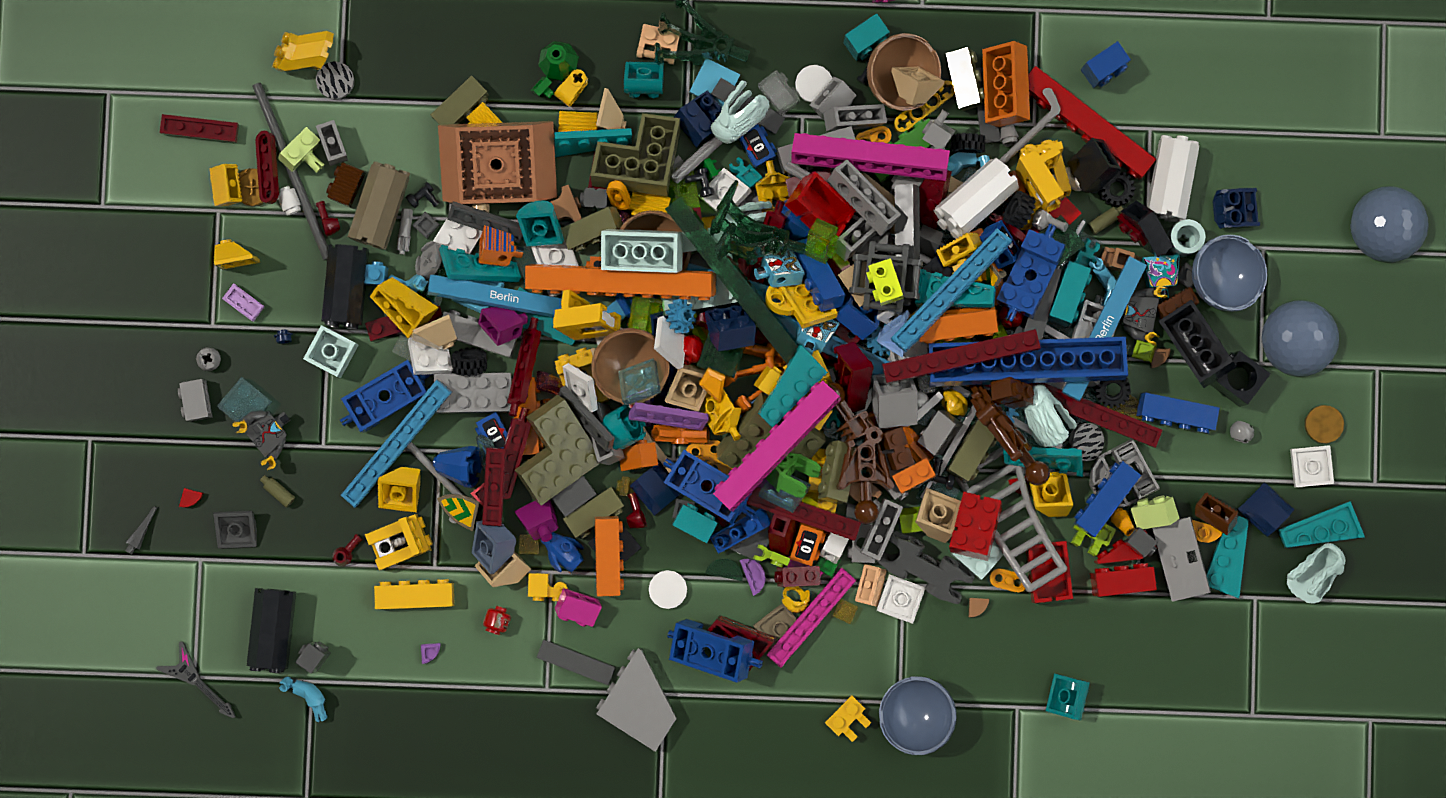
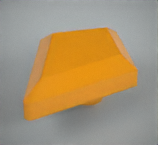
M708 367L699 381V385L718 403L721 401L725 375Z

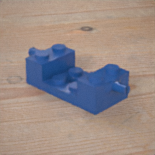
M1049 224L1045 234L1028 230L1017 260L996 299L997 304L1009 309L1005 317L1007 321L1013 322L1016 312L1033 319L1065 250V244L1052 238L1057 228L1055 225L1052 227V224ZM1028 271H1034L1037 276L1034 280L1029 281L1025 278V274Z
M410 360L404 361L341 398L349 415L340 419V422L345 426L354 421L360 432L365 433L393 413L411 403L418 402L427 392L424 379L432 374L414 375L412 362ZM384 390L390 394V398L387 401H381L379 397L380 393Z
M683 450L676 463L668 458L663 463L664 466L671 469L664 481L667 486L700 504L733 525L738 515L742 512L750 518L754 516L751 513L755 514L756 511L746 506L750 495L732 512L713 494L716 491L715 487L721 481L725 482L729 476L693 454ZM705 481L712 483L710 491H703L702 484Z
M689 619L677 622L675 630H669L668 632L669 635L667 637L673 639L669 660L736 683L748 678L750 666L759 669L762 667L763 661L753 658V640L738 635L728 638L703 630V624ZM705 647L711 650L710 657L705 654Z

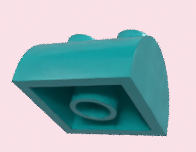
M626 62L624 93L629 94L630 97L648 94L651 98H656L659 94H663L664 63Z
M543 200L534 201L526 204L518 211L516 217L526 246L563 244L562 230L551 202Z
M1054 673L1045 711L1081 721L1090 682Z

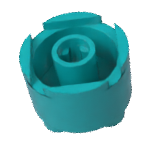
M628 404L605 415L601 423L615 437L613 449L615 450L625 449L642 440L646 435V431L644 432L643 427L646 426L645 422L629 420L631 408L628 407Z

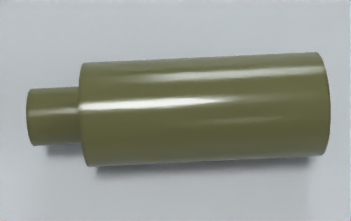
M1122 206L1118 208L1112 207L1087 223L1089 229L1096 235L1118 220L1117 216L1121 214L1124 208Z
M264 475L260 479L264 484L263 488L286 508L295 500L296 497L273 477L269 479Z

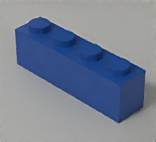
M814 237L792 242L791 248L804 270L803 280L805 287L810 291L814 304L818 306L821 312L842 307L845 293Z
M1140 393L1136 416L1142 417V421L1146 422L1159 420L1161 425L1172 426L1173 423L1178 424L1181 429L1190 430L1193 427L1198 428L1197 432L1209 434V431L1216 430L1220 408L1150 393Z
M1124 461L1115 462L1109 470L1111 474L1107 479L1103 478L1097 486L1099 490L1096 494L1092 493L1086 500L1087 506L1084 510L1080 509L1074 516L1076 519L1074 524L1091 537H1095L1141 477V474Z

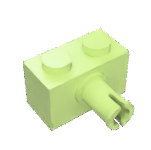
M307 127L280 152L278 158L291 172L304 161L316 173L325 165L313 154V151L319 146L320 139Z
M1158 496L1149 501L1148 498L1140 499L1131 508L1136 527L1141 529L1168 526L1180 519L1173 497L1166 496L1165 498V496Z

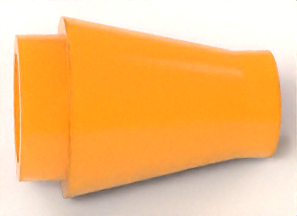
M1123 508L1116 509L1110 517L1111 522L1126 536H1130L1135 528L1128 512Z

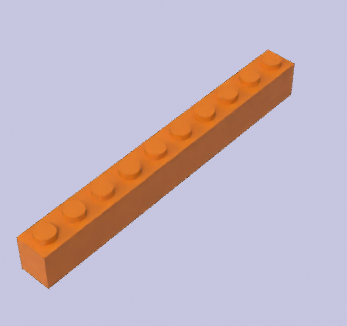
M530 264L525 266V289H532L534 293L550 290V293L557 294L562 293L563 290H571L576 294H580V291L587 292V295H598V292H605V296H616L617 293H624V297H635V294H642L644 298L661 295V298L664 299L672 298V296H679V299H691V296L698 297V300H710V297L716 295V272L682 270L678 273L601 270V267Z

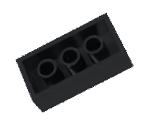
M1192 299L1159 320L1203 388L1237 367Z

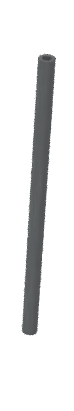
M256 83L252 87L270 131L275 136V143L280 153L287 146L262 84ZM285 166L321 256L325 261L328 257V245L297 169L291 172Z

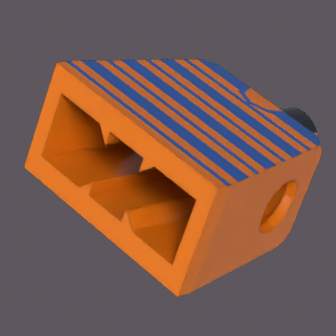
M484 225L479 239L480 264L508 266L512 257L522 258L524 247L514 245V236L512 234Z

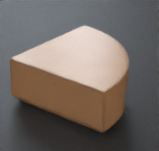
M1170 348L1156 349L1152 362H1150V368L1162 365L1169 357Z
M969 598L968 617H976L983 613L988 606L989 599Z

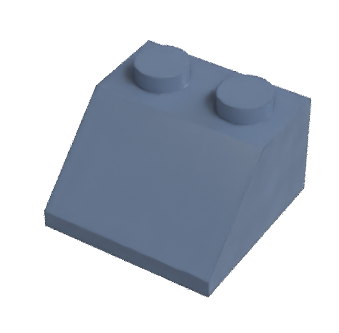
M482 521L476 522L472 554L490 574H494L513 555L516 538L504 524L502 526L482 525Z

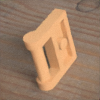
M643 24L636 57L657 59L674 65L681 32ZM645 45L671 51L669 55L665 53L645 50L644 48Z

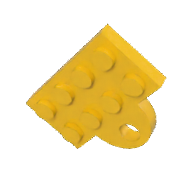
M802 280L800 285L769 286L766 291L765 302L768 308L779 315H794L802 329L837 318L838 312L836 309L820 311L818 306L814 304L810 291L806 289L804 280ZM772 299H779L781 302L776 303Z

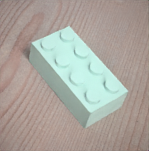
M621 229L601 231V270L670 273L682 271L683 232Z

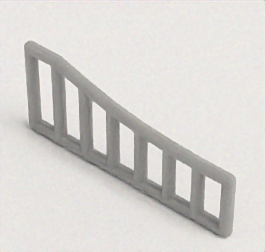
M1000 447L990 453L985 462L979 464L977 469L979 470L1002 456L1004 448ZM1008 464L970 488L966 482L955 477L963 492L975 494L1006 474L1016 470L1018 481L989 498L1001 500L1020 489L1023 500L1001 512L998 523L1024 507L1028 511L1029 518L1001 535L996 529L994 541L1027 592H1033L1067 571V566L1050 541L1036 514L1021 466ZM1034 525L1038 535L1010 551L1004 541ZM1042 541L1047 552L1020 567L1015 557ZM1052 558L1057 568L1031 583L1025 573Z

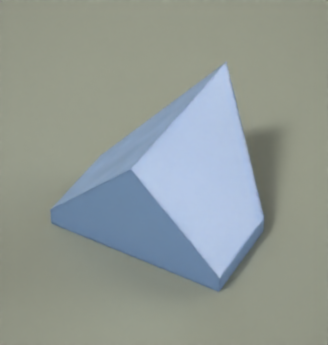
M908 310L882 327L877 338L878 343L902 358L905 351L892 342L891 337L910 319V312Z

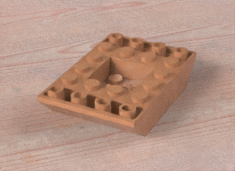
M553 121L438 125L442 199L444 202L453 203L454 201L460 204L534 202L557 198ZM494 159L500 160L502 167L494 169L491 166V161Z

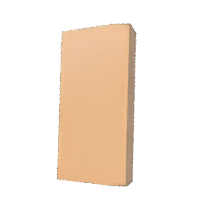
M864 564L855 601L877 607L887 570Z

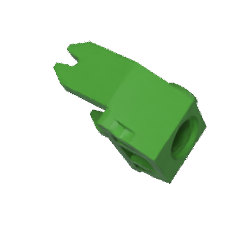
M789 453L766 477V480L776 488L777 492L783 490L795 497L803 498L806 495L807 487L802 482L792 478L791 475L796 469L810 477H818L822 467L817 462L801 454Z

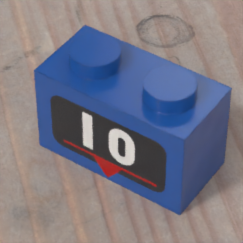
M758 124L738 138L755 170L765 165L766 161L774 160L776 158L775 153L777 152L773 143H768L766 139L768 135L764 127H759Z
M1002 220L987 226L979 236L983 243L998 228L1012 239V243L994 261L998 269L1014 263L1021 251Z
M497 412L476 422L478 427L475 430L480 439L485 437L492 441L493 448H504L508 431Z

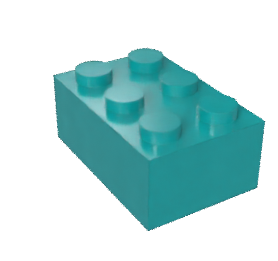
M1068 261L1063 265L1048 321L1064 327L1076 321L1079 314L1077 307L1080 303L1082 304L1086 294L1083 290L1086 285H1089L1092 275L1089 274L1091 268L1072 261Z

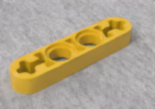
M949 80L944 82L946 87H951V94L946 92L942 95L944 100H941L939 96L944 90L942 86L938 90L939 94L935 93L933 95L937 99L935 106H929L926 102L923 106L919 107L922 110L921 117H914L912 110L901 113L894 120L893 127L898 133H903L906 130L909 131L918 121L927 117L952 98L955 94L953 82ZM906 114H908L909 118L912 121H914V123H911V121L909 120L905 125V129L903 127L899 128L898 120H901L902 122L905 121L908 118Z

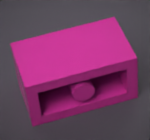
M563 588L555 606L557 616L564 621L572 620L580 626L586 627L588 625L593 627L602 606L597 598Z

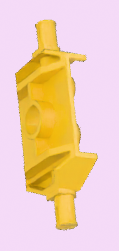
M773 160L766 161L768 173L755 185L758 200L770 201L772 203V199L776 201L781 200V202L789 199L785 179L790 177L776 173ZM772 205L771 208L761 210L762 212H767L768 210H774L775 207Z
M724 389L720 403L707 393L700 407V412L708 414L709 420L707 423L714 435L730 433L734 441L739 440L741 435L736 426L738 425L741 408L734 407Z

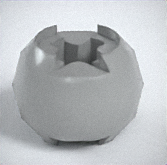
M205 347L198 352L196 361L202 370L213 371L220 365L221 358L216 349ZM205 356H210L212 362H207Z
M1236 421L1230 427V435L1236 441L1248 443L1254 437L1253 426L1246 422Z

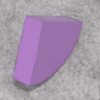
M441 643L421 644L422 664L436 658L440 651Z

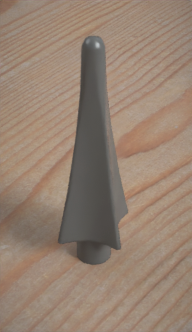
M156 506L151 509L144 521L126 541L129 544L125 550L126 552L133 554L135 548L140 550L148 526L157 510Z

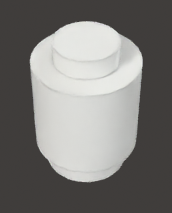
M290 186L279 189L278 200L283 212H286V215L289 216L301 211V203L295 188L290 189Z

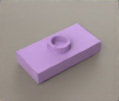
M234 283L222 298L253 322L265 308V306Z

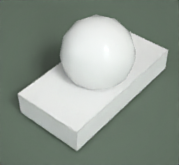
M918 391L917 421L943 398L940 392H937L929 400L925 392Z

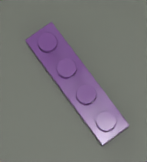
M637 402L634 403L629 412V420L702 431L709 420L707 413Z

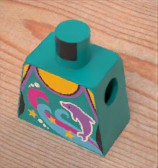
M1179 254L1141 258V262L1147 265L1143 272L1146 288L1167 287V289L1161 290V295H1167V297L1160 298L1157 296L1159 299H1168V288L1177 286Z

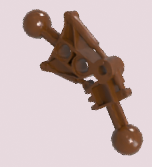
M830 382L827 385L841 398L835 408L846 422L838 428L837 432L843 431L840 437H847L844 443L848 447L847 454L844 455L840 478L836 487L838 490H843L849 484L860 483V502L856 505L854 514L860 523L872 524L878 518L879 510L878 506L872 501L871 483L879 484L887 490L895 487L891 479L885 454L882 453L880 445L883 432L868 419L867 411H863L855 416L844 400L846 395L844 387L839 383ZM861 437L863 443L852 451V447L855 446L854 440ZM875 445H876V448H877V451H878L877 458H878V461H879V465L876 463V458H875ZM861 449L867 451V459L861 456ZM862 468L868 471V478L863 477L861 473Z
M963 385L970 387L973 392L971 402L977 411L975 414L984 426H987L1012 461L1020 459L1026 467L1025 476L1027 481L1036 486L1045 484L1050 477L1048 466L1044 462L1035 461L1030 455L1029 451L1032 449V446L1011 419L1002 412L1003 408L1001 405L992 401L991 392L986 388L984 389L982 385Z

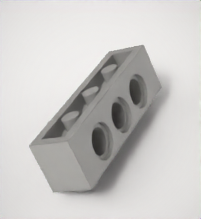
M848 160L837 166L828 178L827 182L880 236L893 227L901 216V213Z

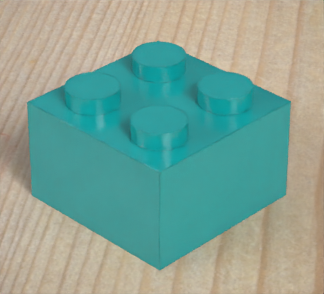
M876 13L845 34L843 43L856 61L860 58L863 61L871 55L870 52L880 42L889 37L890 31Z
M687 503L686 506L682 504L672 525L707 543L717 525V522L714 521L716 517L707 512H704L703 515L698 513L697 510L699 508L690 503Z

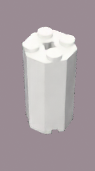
M1161 135L1147 203V207L1154 211L1158 220L1159 218L1169 222L1186 220L1200 146L1199 142L1188 140L1186 136L1172 138L1171 136Z
M997 158L990 159L935 207L934 213L939 219L937 221L938 225L943 230L947 229L955 239L969 233L1019 189L1017 178L1015 175L1011 177L1008 174L1010 169Z

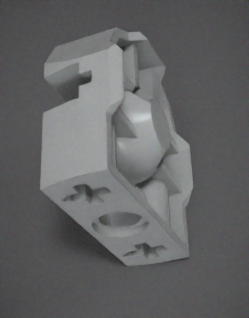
M1132 439L1099 455L1090 468L1089 486L1093 493L1096 494L1097 491L1094 485L1100 483L1103 478L1107 479L1110 474L1109 470L1112 467L1108 466L1104 456L1111 453L1116 463L1124 461L1129 465L1135 462L1138 471L1142 474L1131 489L1135 499L1128 502L1125 497L1118 507H1128L1160 489L1135 441ZM1131 450L1130 452H1128V453H1126V454H1124V455H1122V456H1119V455H1121V454H1123V453H1125V452Z

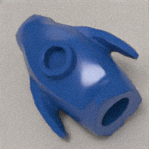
M552 532V539L550 541L543 542L541 540L548 551L550 564L558 572H562L560 568L562 566L571 574L584 560L577 548L581 550L584 548L575 539Z

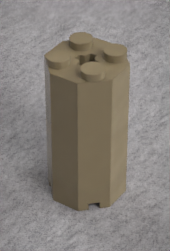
M374 161L371 164L347 237L359 243L386 250L410 179L409 172L395 170V166L386 163L381 164Z

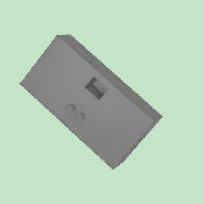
M1191 516L1178 519L1168 526L1152 528L1155 540L1158 542L1157 548L1172 602L1210 593L1211 590Z

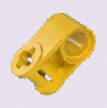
M582 70L572 71L567 79L557 88L554 95L570 107L588 84L586 74ZM575 77H581L583 81L576 83Z

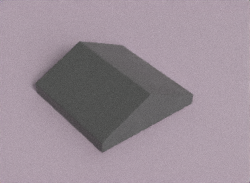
M253 511L213 513L218 548L257 546V529Z

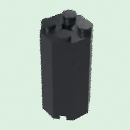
M335 244V247L333 245L328 246L321 319L325 323L324 325L331 328H339V325H344L347 329L358 330V327L362 326L366 290L365 272L369 258L368 248L363 247L362 250H358V246Z
M255 588L247 666H250V671L269 669L270 673H281L288 669L296 600L295 591Z

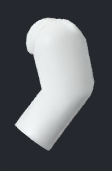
M1070 167L1065 168L1071 189L1081 191L1079 182L1072 175Z

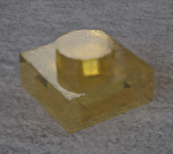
M622 476V479L618 480L616 491L620 492V496L628 497L630 477Z
M520 535L519 554H539V539L533 540L530 535Z
M840 599L833 616L851 624L858 606Z

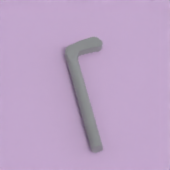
M1045 88L1042 91L1051 106L1050 112L999 159L1004 164L1059 114L1060 106L1051 88Z
M412 442L407 446V449L417 457L451 494L463 495L446 477L436 472L433 463ZM449 518L450 522L456 523L453 519Z

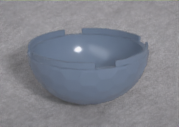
M1387 186L1372 190L1359 200L1353 210L1350 228L1354 242L1365 255L1377 261L1397 262L1409 258L1422 246L1428 233V216L1424 205L1414 194L1399 187Z
M1221 235L1205 243L1196 254L1192 266V281L1199 296L1211 307L1228 312L1240 311L1254 304L1264 291L1267 282V267L1259 249H1256L1246 238L1238 235Z
M1298 300L1282 304L1268 316L1262 329L1261 341L1265 356L1276 369L1291 376H1309L1322 371L1333 360L1339 346V330L1333 317L1325 308L1314 302Z
M927 677L905 678L895 683L885 693L879 708L880 727L886 739L898 750L911 755L929 754L944 746L953 734L957 719L956 707L953 698L940 683Z

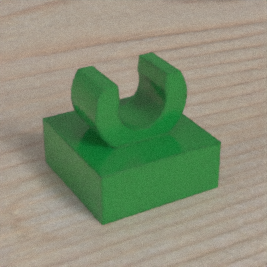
M544 76L531 89L536 96L543 94L550 98L554 94L548 87L552 82Z
M707 158L696 167V170L707 168L708 182H710L718 175L721 168L716 170L714 164L717 161Z

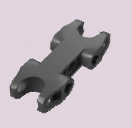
M893 530L889 540L900 551L892 555L884 552L880 561L877 562L897 577L906 579L909 573L928 582L925 589L931 595L940 600L959 604L962 595L954 590L950 584L955 580L972 584L975 575L963 566L961 562L949 556H944L940 562L923 553L925 545L920 540L911 535Z

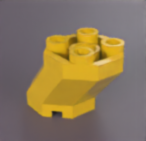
M322 31L297 36L285 32L281 40V46L278 45L274 52L276 58L272 67L281 72L308 67L316 70L322 69L329 55L327 53L328 47L331 48L333 44L334 33Z

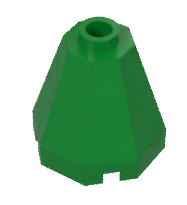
M553 41L541 50L538 65L549 80L564 82L572 71L577 70L579 56L569 43Z

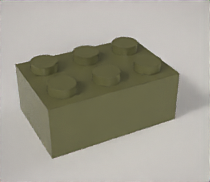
M979 419L974 421L945 470L952 475H956L955 477L963 482L975 479L979 472L977 469L978 465L984 463L989 455L987 453L988 448L994 447L997 439L987 426H984Z

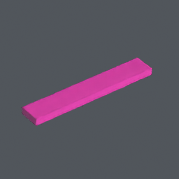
M841 568L766 656L781 668L856 580Z

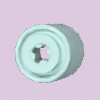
M1190 219L1178 222L1167 232V236L1173 245L1169 251L1174 255L1179 254L1180 257L1190 256L1200 250L1206 238L1201 224ZM1182 235H1184V238L1188 240V242H1185L1184 245H1182V243L1178 241V239L1181 238Z

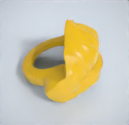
M954 389L944 391V397L941 402L944 409L952 415L964 417L968 410L967 399Z
M799 586L785 587L783 590L782 603L789 611L799 613L807 608L810 602L809 590L803 591ZM794 590L798 592L801 602H795L786 595L787 591Z

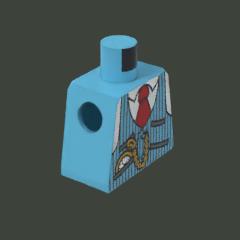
M786 245L765 254L762 258L761 267L755 268L754 274L757 280L766 278L771 287H783L802 284L804 270L791 246Z
M831 319L804 329L799 324L796 342L802 345L811 355L816 350L821 353L840 323Z

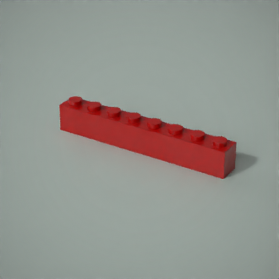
M1037 66L1028 74L1029 98H1034L1039 107L1051 110L1048 100L1042 93L1045 88H1051L1060 106L1059 114L1054 117L1056 120H1062L1067 124L1066 127L1070 131L1078 132L1082 135L1081 138L1086 143L1091 138L1104 140L1119 166L1126 169V173L1131 178L1140 180L1145 175L1156 158Z

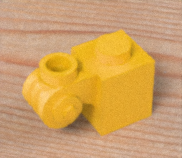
M529 573L528 597H533V601H544V597H552V601H558L563 588L568 589L564 582H557L554 587L550 586L549 574Z

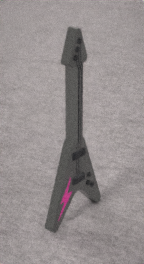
M179 642V664L176 666H157L156 669L189 684L196 685L220 708V713L235 718L236 715L230 703H225L201 680L184 642Z

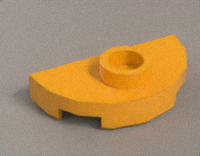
M1192 520L1198 542L1209 543L1217 540L1222 535V532L1213 526Z

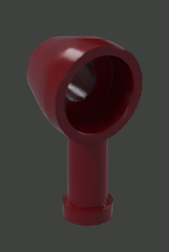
M320 201L316 203V207L319 210L325 235L328 237L338 232L340 225L337 218L328 217L325 201Z
M635 492L628 494L633 512L626 517L628 526L639 529L646 527V519L643 511L640 509L637 494Z
M355 534L346 547L337 548L332 556L334 563L338 566L348 565L352 560V550L363 539L358 534ZM339 553H342L344 555V559L342 561L338 559Z

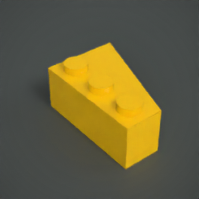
M393 277L377 285L370 295V298L407 338L411 337L414 329L426 325L439 308Z

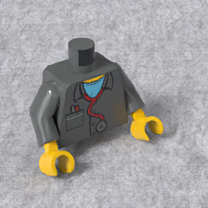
M1158 286L1157 288H1145L1133 292L1120 321V325L1124 326V330L1133 339L1144 342L1148 341L1151 345H1157L1156 342L1152 341L1153 337H1159L1158 334L1153 332L1159 298L1155 297L1166 298L1167 295H1161V290L1167 289V287Z
M250 411L240 422H234L233 427L240 426L239 431L236 433L245 432L263 456L268 457L261 461V465L263 466L268 462L269 467L267 470L275 467V461L286 441L287 434L282 427L291 420L285 412L274 417L270 411Z

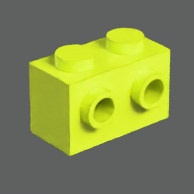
M891 258L868 266L869 271L866 274L869 283H874L876 290L872 292L876 302L880 301L881 306L904 299Z

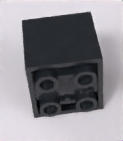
M1241 351L1231 352L1229 356L1235 365L1243 367L1248 374L1247 387L1234 389L1228 382L1227 374L1210 385L1241 407L1249 404L1270 376V373Z

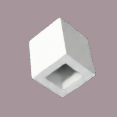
M830 533L819 556L837 564L849 539Z

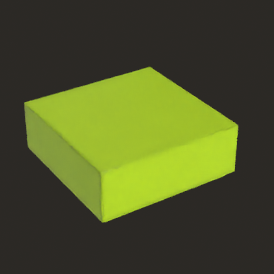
M1137 340L1132 357L1152 362L1157 345L1154 346L1148 341Z

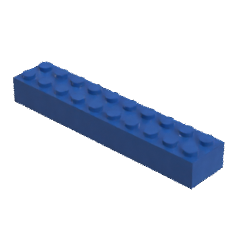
M1126 337L1039 340L1040 350L930 374L929 387L991 385L992 381L1008 377L1025 383L1125 380L1128 376ZM977 342L928 344V353Z

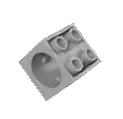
M884 374L872 375V410L878 427L889 429L891 427L916 425L918 418V391L913 379L886 384Z

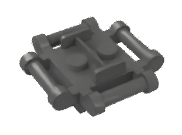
M870 241L868 255L853 254L854 269L852 287L849 288V293L864 295L863 310H889L902 314L904 299L920 300L918 290L923 260L908 259L909 244L892 245ZM875 251L902 253V257L875 254ZM891 258L904 299L898 300L897 303L881 306L880 302L870 301V296H873L872 291L876 289L874 283H869L867 274L865 288L860 287L862 262H867L866 272H868L869 265ZM907 266H913L910 292H905Z

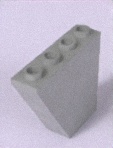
M638 648L637 651L633 649L627 659L630 662L627 667L622 666L617 676L620 678L616 684L612 682L606 692L609 695L606 700L601 699L596 709L599 710L597 715L656 752L677 717L643 650Z

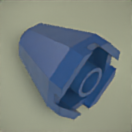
M466 446L440 452L437 457H434L433 467L438 474L464 487L473 488L479 480L476 474L481 473L482 453L477 451L479 449L477 446Z

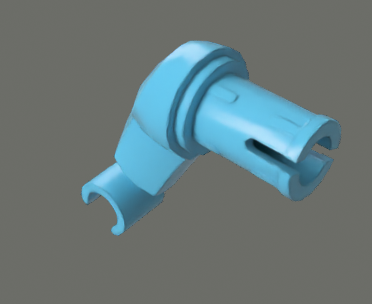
M957 152L949 157L948 170L952 171L951 176H955L963 168L975 167L978 162H980L982 167L990 158L987 155L976 157V153Z
M1094 257L1097 261L1096 264L1089 262V266L1094 268L1093 272L1105 288L1106 293L1102 302V306H1104L1117 280L1103 264V260Z
M392 274L388 278H395L416 293L424 291L429 283L424 277L417 274L407 281Z
M285 677L280 681L282 685L279 689L286 692L289 688H293V694L305 698L307 705L312 707L316 722H319L320 719L324 721L328 718L323 705L325 698L314 684L296 680L293 683L290 677Z

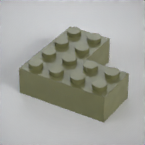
M642 113L635 147L597 142L590 175L592 186L607 188L610 182L618 180L627 187L628 191L668 197L671 174L681 131L680 118Z
M761 392L751 404V408L739 419L736 429L741 438L734 441L731 434L728 433L716 447L717 459L731 468H738L743 463L742 459L748 453L752 454L757 449L755 447L757 443L770 435L769 431L772 427L758 414L768 395ZM782 418L777 423V425L779 426L784 421V419ZM813 428L790 453L801 454L811 459L826 441L824 430L821 428L819 431Z
M556 395L526 417L546 448L515 469V472L532 498L540 505L546 503L600 464L597 462L593 443L565 399L559 395Z

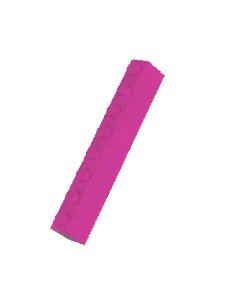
M795 133L791 151V163L836 168L845 160H848L858 171L946 181L950 150Z
M823 380L821 383H815L810 389L811 393L807 397L803 396L797 402V407L793 412L791 410L788 411L783 417L784 421L779 426L776 424L769 431L770 435L757 443L755 446L757 449L752 454L748 453L742 459L743 463L738 468L734 467L729 472V478L725 482L721 481L715 487L716 491L713 494L730 511L733 512L841 400L840 396Z

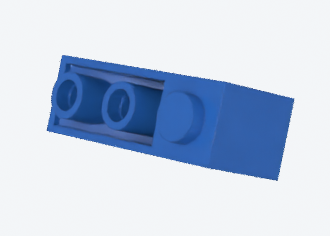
M760 508L756 510L755 514L751 513L754 515L752 518L747 515L733 523V525L731 524L713 534L710 540L718 554L768 527L771 524V520L766 511Z

